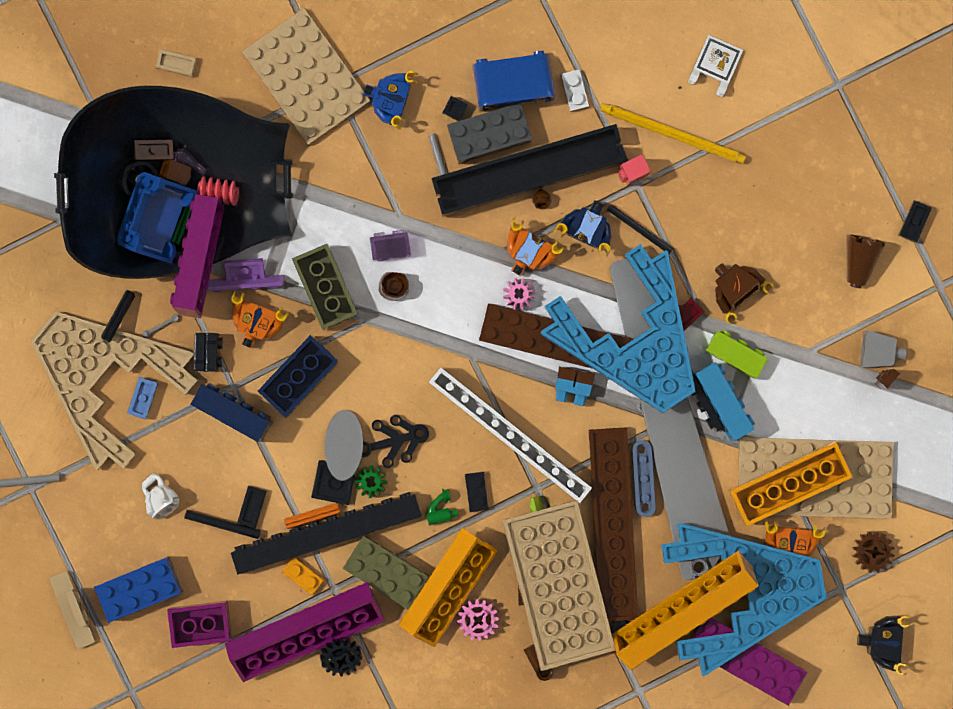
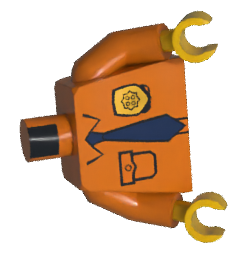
M236 291L232 295L234 325L238 328L237 331L245 333L241 344L249 348L253 347L256 338L264 341L277 334L281 330L285 319L290 315L289 311L286 315H283L281 313L282 307L277 312H274L248 301H243L245 296L243 292L241 298L236 296Z
M765 521V542L767 546L807 557L812 554L820 539L825 535V527L821 531H817L816 524L813 526L812 533V530L778 527L776 521H774L772 526H769L768 521Z

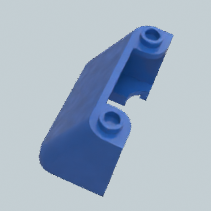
M535 51L533 55L493 61L478 59L473 64L479 111L489 110L488 108H491L492 105H494V108H498V106L531 101L540 102V98L545 100V102L555 101V89L549 55L544 54V51Z
M146 172L141 173L135 184L117 235L118 245L133 252L172 264L177 253L175 245L170 242L182 207H190L191 201L195 199L198 191Z

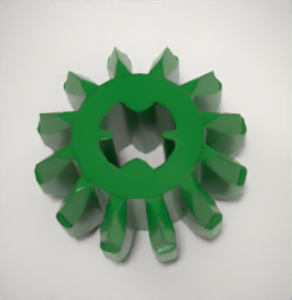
M370 465V472H368L366 467H363L365 475L357 472V475L362 479H355V483H361L356 489L364 488L361 493L362 496L367 491H369V498L373 496L372 491L375 492L377 497L380 496L377 489L385 491V488L380 485L388 483L386 480H381L386 474L378 475L381 470L380 467L376 469V472H373V465ZM372 476L375 478L374 482L376 485L369 487L366 479Z

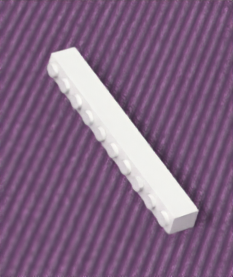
M440 368L429 381L431 385L579 503L592 489L444 369Z

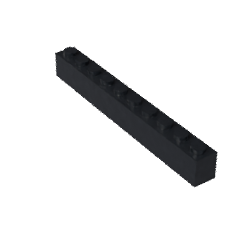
M410 492L399 495L400 499L394 501L391 497L382 500V504L375 507L374 503L363 506V510L359 512L353 509L344 512L345 516L340 518L334 515L326 518L327 522L319 524V521L309 523L308 528L302 530L300 527L290 529V534L282 535L281 532L271 535L272 539L264 541V538L252 541L253 545L246 547L245 544L234 547L235 551L231 552L237 575L422 517L416 495H411Z

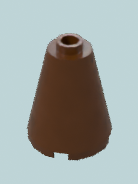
M850 234L846 238L847 282L850 283L851 287L861 289L862 286H866L885 247V242L878 239L874 242L870 237Z

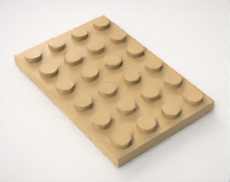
M305 8L242 51L308 146L371 102L367 96L363 95L364 91Z

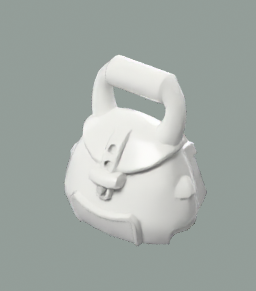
M152 473L142 482V490L146 496L147 514L153 519L167 517L179 507L178 495L164 483L158 474ZM157 480L158 485L149 492L147 488Z

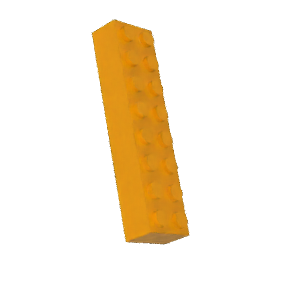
M738 550L614 632L612 636L616 655L629 670L640 666L648 658L657 655L665 647L672 645L680 637L689 634L697 626L704 624L712 616L721 613L729 605L736 603L747 593L753 592L759 585L751 564Z

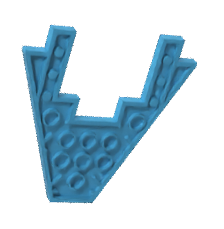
M640 244L624 256L656 301L641 312V315L651 329L621 348L618 347L610 333L592 343L563 298L559 296L545 306L554 323L542 330L540 334L663 414L694 394L695 386L668 252L665 250L651 260Z
M682 523L677 524L680 542L661 544L664 564L720 555L723 561L739 550L751 564L759 585L753 592L747 593L749 610L730 613L733 633L676 641L679 661L699 658L701 676L709 674L827 599L821 562L815 558Z

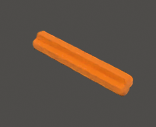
M334 503L285 518V526L287 529H291L340 514V507L338 503Z

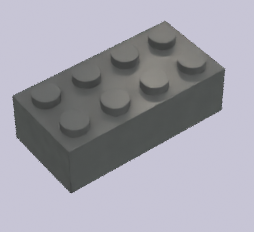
M521 103L447 125L458 164L532 141Z

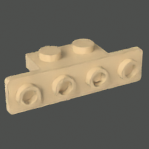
M65 571L50 577L49 580L76 648L80 649L94 643L95 639L88 624V620H90L86 609H82L80 604L82 598L80 593L75 591L68 572Z

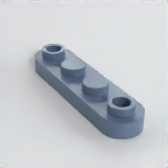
M639 440L632 447L636 511L643 517H649L653 515L656 508L652 447L647 441ZM640 446L645 447L644 453H639L638 448ZM645 503L649 505L647 511L642 509V505Z

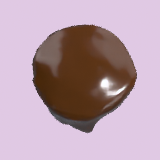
M386 272L379 281L378 290L380 295L387 300H402L409 292V282L404 273Z

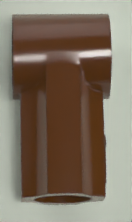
M534 644L525 648L524 652L538 679L542 681L549 680L553 675V668L550 669L548 676H541L539 674L540 666Z

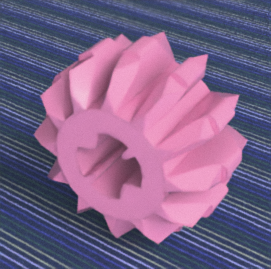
M514 278V286L508 281L507 285L511 289H503L504 292L509 293V295H504L503 299H511L506 305L509 306L513 302V310H516L517 304H520V309L524 310L523 303L529 307L531 304L527 299H535V297L529 295L534 293L535 289L528 290L527 288L531 286V282L524 286V278H522L521 284H518V279ZM516 289L518 291L520 289L523 290L522 299L514 297Z

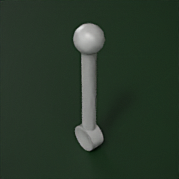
M174 314L171 316V319L149 331H144L143 337L148 338L150 334L171 322H177L179 320L178 315Z

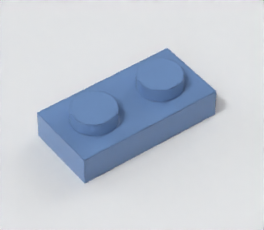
M139 377L127 414L147 419L158 386L157 382Z

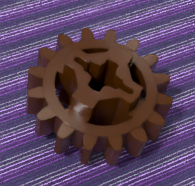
M867 531V536L861 534V540H855L858 544L857 547H852L853 550H856L852 557L858 558L855 564H862L860 568L862 570L868 567L869 573L873 569L879 573L880 567L886 570L885 564H892L889 558L895 557L894 554L890 553L891 550L895 549L893 546H889L892 541L890 539L885 540V534L879 537L878 531H875L874 535L870 531ZM870 540V543L864 547L863 544ZM880 541L883 543L885 551L880 547ZM874 549L877 550V552H880L881 554H873L872 557V554H870L866 550ZM861 553L866 556L867 563L863 560ZM881 557L884 558L880 563L876 564L877 560Z

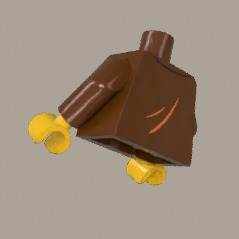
M722 263L715 269V272L720 276L715 281L717 284L715 288L716 302L722 313L725 314V321L729 324L728 317L730 315H734L735 320H737L736 314L731 312V309L735 311L760 289L763 293H769L765 289L767 284L770 288L774 287L773 283L765 282V278L752 267L734 264L728 269Z

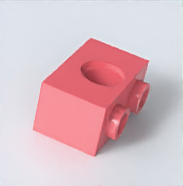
M641 154L621 164L618 176L621 182H626L628 186L648 176L651 171Z

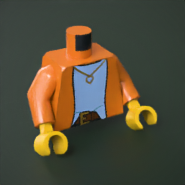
M514 217L507 236V251L511 254L510 258L516 261L511 271L521 276L526 267L533 271L534 269L540 270L552 264L556 257L565 249V245L562 249H559L557 247L559 240L551 245L522 228L523 220L521 224H516V217Z

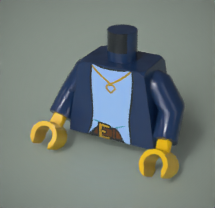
M594 200L590 210L582 207L581 210L575 209L565 215L553 231L555 233L556 230H560L562 232L560 237L568 235L598 249L597 254H600V251L603 250L607 253L606 257L609 255L612 238L610 224L606 222L607 218L600 215L604 204Z

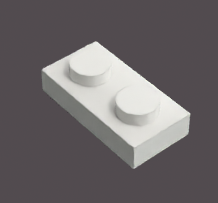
M580 69L561 74L570 112L588 108L589 104Z

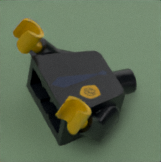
M910 615L902 617L886 616L876 621L874 626L869 627L868 635L858 634L857 645L867 646V654L871 655L875 663L884 669L896 671L899 675H906V673L901 672L902 666L909 667L907 664L901 663L903 628L912 625L905 623V618H911Z

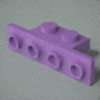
M263 258L229 260L224 263L226 278L210 279L208 291L220 292L225 289L238 291L242 288L255 290L261 287L278 288L284 285V275L265 276Z

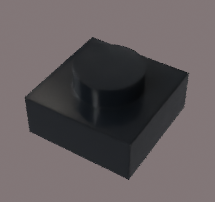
M451 96L442 114L460 121L468 104Z

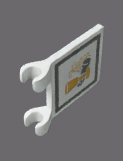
M708 35L688 82L694 85L700 73L721 82L716 95L722 97L725 94L743 50Z

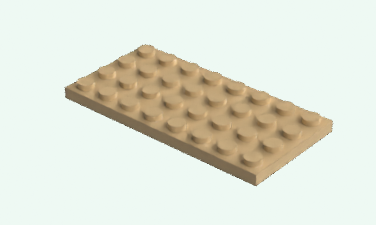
M739 438L738 485L824 445L837 442L853 478L773 515L891 519L893 442Z
M577 500L502 520L540 670L551 669L615 651Z

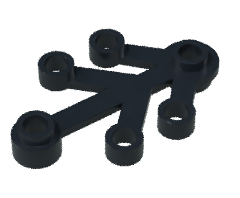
M393 415L390 418V423L393 426L399 425L409 432L401 435L383 425L382 421L375 420L372 422V429L380 431L391 438L370 444L363 442V445L368 447V451L362 453V457L369 456L371 451L393 445L387 457L382 460V465L385 468H391L403 442L411 440L407 450L401 454L402 462L408 463L412 460V454L418 443H423L428 439V428L423 424L413 426L402 420L399 415ZM393 417L400 419L398 424L392 422ZM375 422L381 423L380 429L374 428ZM417 430L423 431L422 437L416 436ZM405 453L410 455V459L408 461H405L403 459V455ZM385 459L392 461L390 466L384 464Z

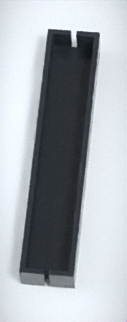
M617 124L431 178L436 196H441L437 199L442 217L627 162L623 145H618V147L616 145L621 142Z

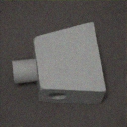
M864 331L860 367L894 366L895 359L905 360L906 348L896 347L897 339L872 331Z

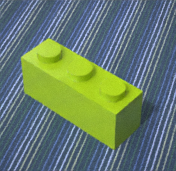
M721 330V332L715 331L705 352L749 377L757 379L768 358L764 357L765 353L756 348L754 351L747 347L749 344L741 339L735 341L730 338L732 335L725 330Z

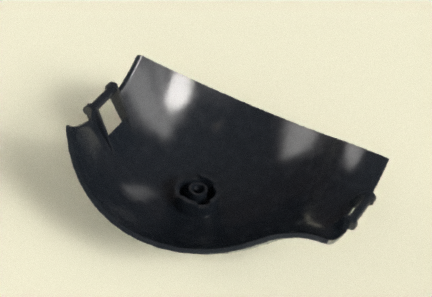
M127 87L106 93L85 105L67 126L60 144L58 172L54 173L57 193L55 213L60 214L66 251L81 266L110 277L150 279L179 274L180 267H178L180 255L183 256L184 251L182 245H175L177 253L171 264L133 252L117 243V235L136 184V177L143 172L159 177L163 161H165H134V140H172L173 160L191 167V179L185 187L197 191L198 184L203 176H205L206 182L211 177L213 178V183L220 179L221 185H223L224 181L228 180V186H230L232 181H235L236 187H239V198L235 206L231 202L229 204L222 202L225 209L213 264L230 258L257 244L273 239L290 237L292 233L289 227L284 199L293 198V193L291 192V165H293V159H284L286 138L290 128L289 123L262 120L248 115L214 97L177 87ZM276 165H283L284 192H277ZM64 178H66L67 203H65ZM184 206L182 207V210H181L179 219H178V221H177V224H176L174 233H173V235H172V238H171V241H170L171 243H172V239H173V236H174V234H175V231H176L178 222H179V220H180V217H181V214H182V211H183Z

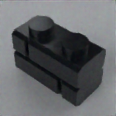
M195 333L194 371L219 372V368H222L223 359L219 357V349L223 348V337H220L219 333Z

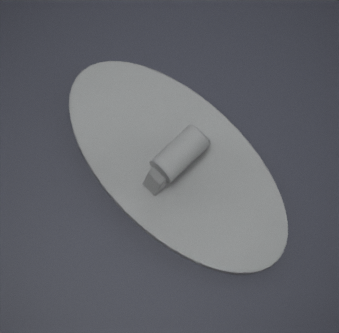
M341 410L335 414L329 423L325 437V458L333 477L339 481H346L356 473L360 465L363 453V434L355 414L349 410Z

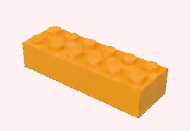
M831 442L728 490L743 524L749 526L853 477L837 442Z
M462 528L407 613L403 616L399 626L413 637L435 647L498 550L485 540Z

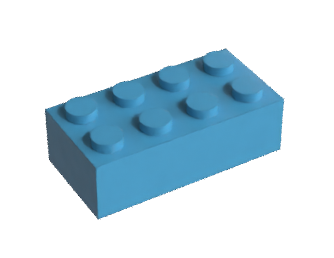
M714 362L698 370L694 375L720 419L727 437L730 441H736L755 430L752 426L755 423L750 414H745L743 410L745 405L741 398H736L733 393L736 390L731 381H726L724 377L726 372L722 365Z

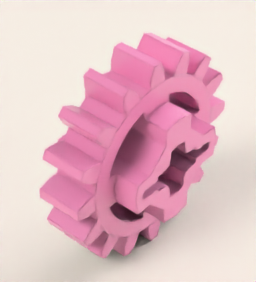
M476 598L474 604L469 600L468 607L462 606L464 612H458V615L462 616L461 619L457 620L458 623H462L459 629H465L464 636L470 634L471 640L475 636H477L478 641H481V636L488 639V633L494 634L492 628H498V625L494 623L499 620V617L494 616L497 613V609L491 610L493 604L485 605V599L482 603H479L478 598ZM482 607L483 609L481 611H474L472 608ZM488 613L491 616L490 625L486 622V616L488 615ZM466 614L470 617V624L468 626L465 623ZM483 614V623L478 622L474 624V616L479 617ZM476 628L485 630L483 632H473Z

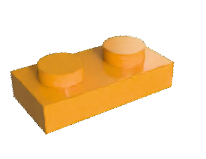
M293 557L282 571V573L310 595H313L324 581V579L296 557Z

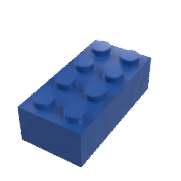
M169 556L94 587L108 623L183 592Z

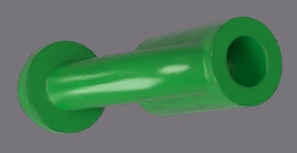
M442 489V493L429 505L426 513L429 526L452 521L451 518L458 516L457 509L449 510V508L436 510L443 500L445 503L451 500L449 489Z

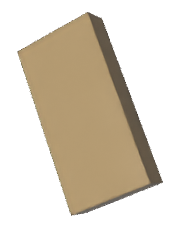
M159 49L155 68L193 77L197 58Z

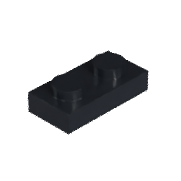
M914 200L898 236L917 243L932 208Z
M484 471L465 474L470 512L489 510Z

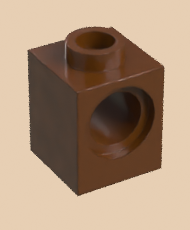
M174 160L163 161L159 177L186 186L191 179V167Z

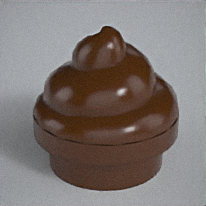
M539 189L533 196L532 202L537 209H546L550 206L552 198L545 190Z

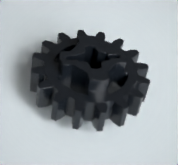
M342 637L339 638V641L332 639V644L327 642L325 643L326 648L321 649L320 660L322 668H325L327 673L332 671L333 676L339 673L340 677H342L344 672L350 675V670L356 671V665H361V648L357 646L356 641L351 643L350 638H347L346 641H343Z

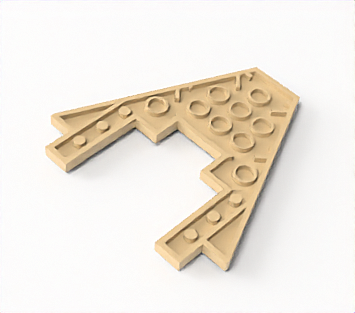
M55 311L32 338L31 343L94 468L99 470L110 457L125 469L136 456V453L93 418L105 402L92 392L91 389L114 362L130 373L140 360L143 359L183 394L187 395L198 382L192 374L184 369L194 357V353L120 330L116 331L111 342H106L101 339L106 326Z

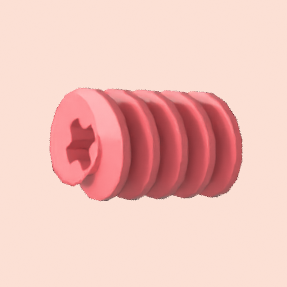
M203 176L197 187L198 195L219 198L221 203L229 204L231 202L234 206L238 202L239 187H236L235 181H232L231 185L228 186V180H225L223 185H221L220 179L213 183V178L210 177L209 181L206 182V178Z

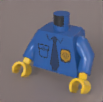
M413 71L385 76L384 79L379 80L377 87L366 85L364 90V96L374 98L372 107L379 119L398 130H401L398 123L400 121L405 122L401 117L411 88L410 83L417 84V81L412 80L414 75H418V73Z

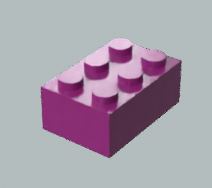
M228 600L167 609L172 648L226 642L232 639Z

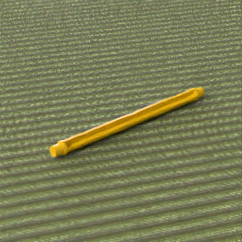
M602 103L600 111L607 113L606 115L625 120L733 162L737 161L743 164L746 158L745 155L739 154L738 151L717 145L612 104Z

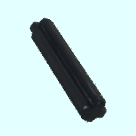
M126 290L101 335L102 340L111 342L135 298V293Z

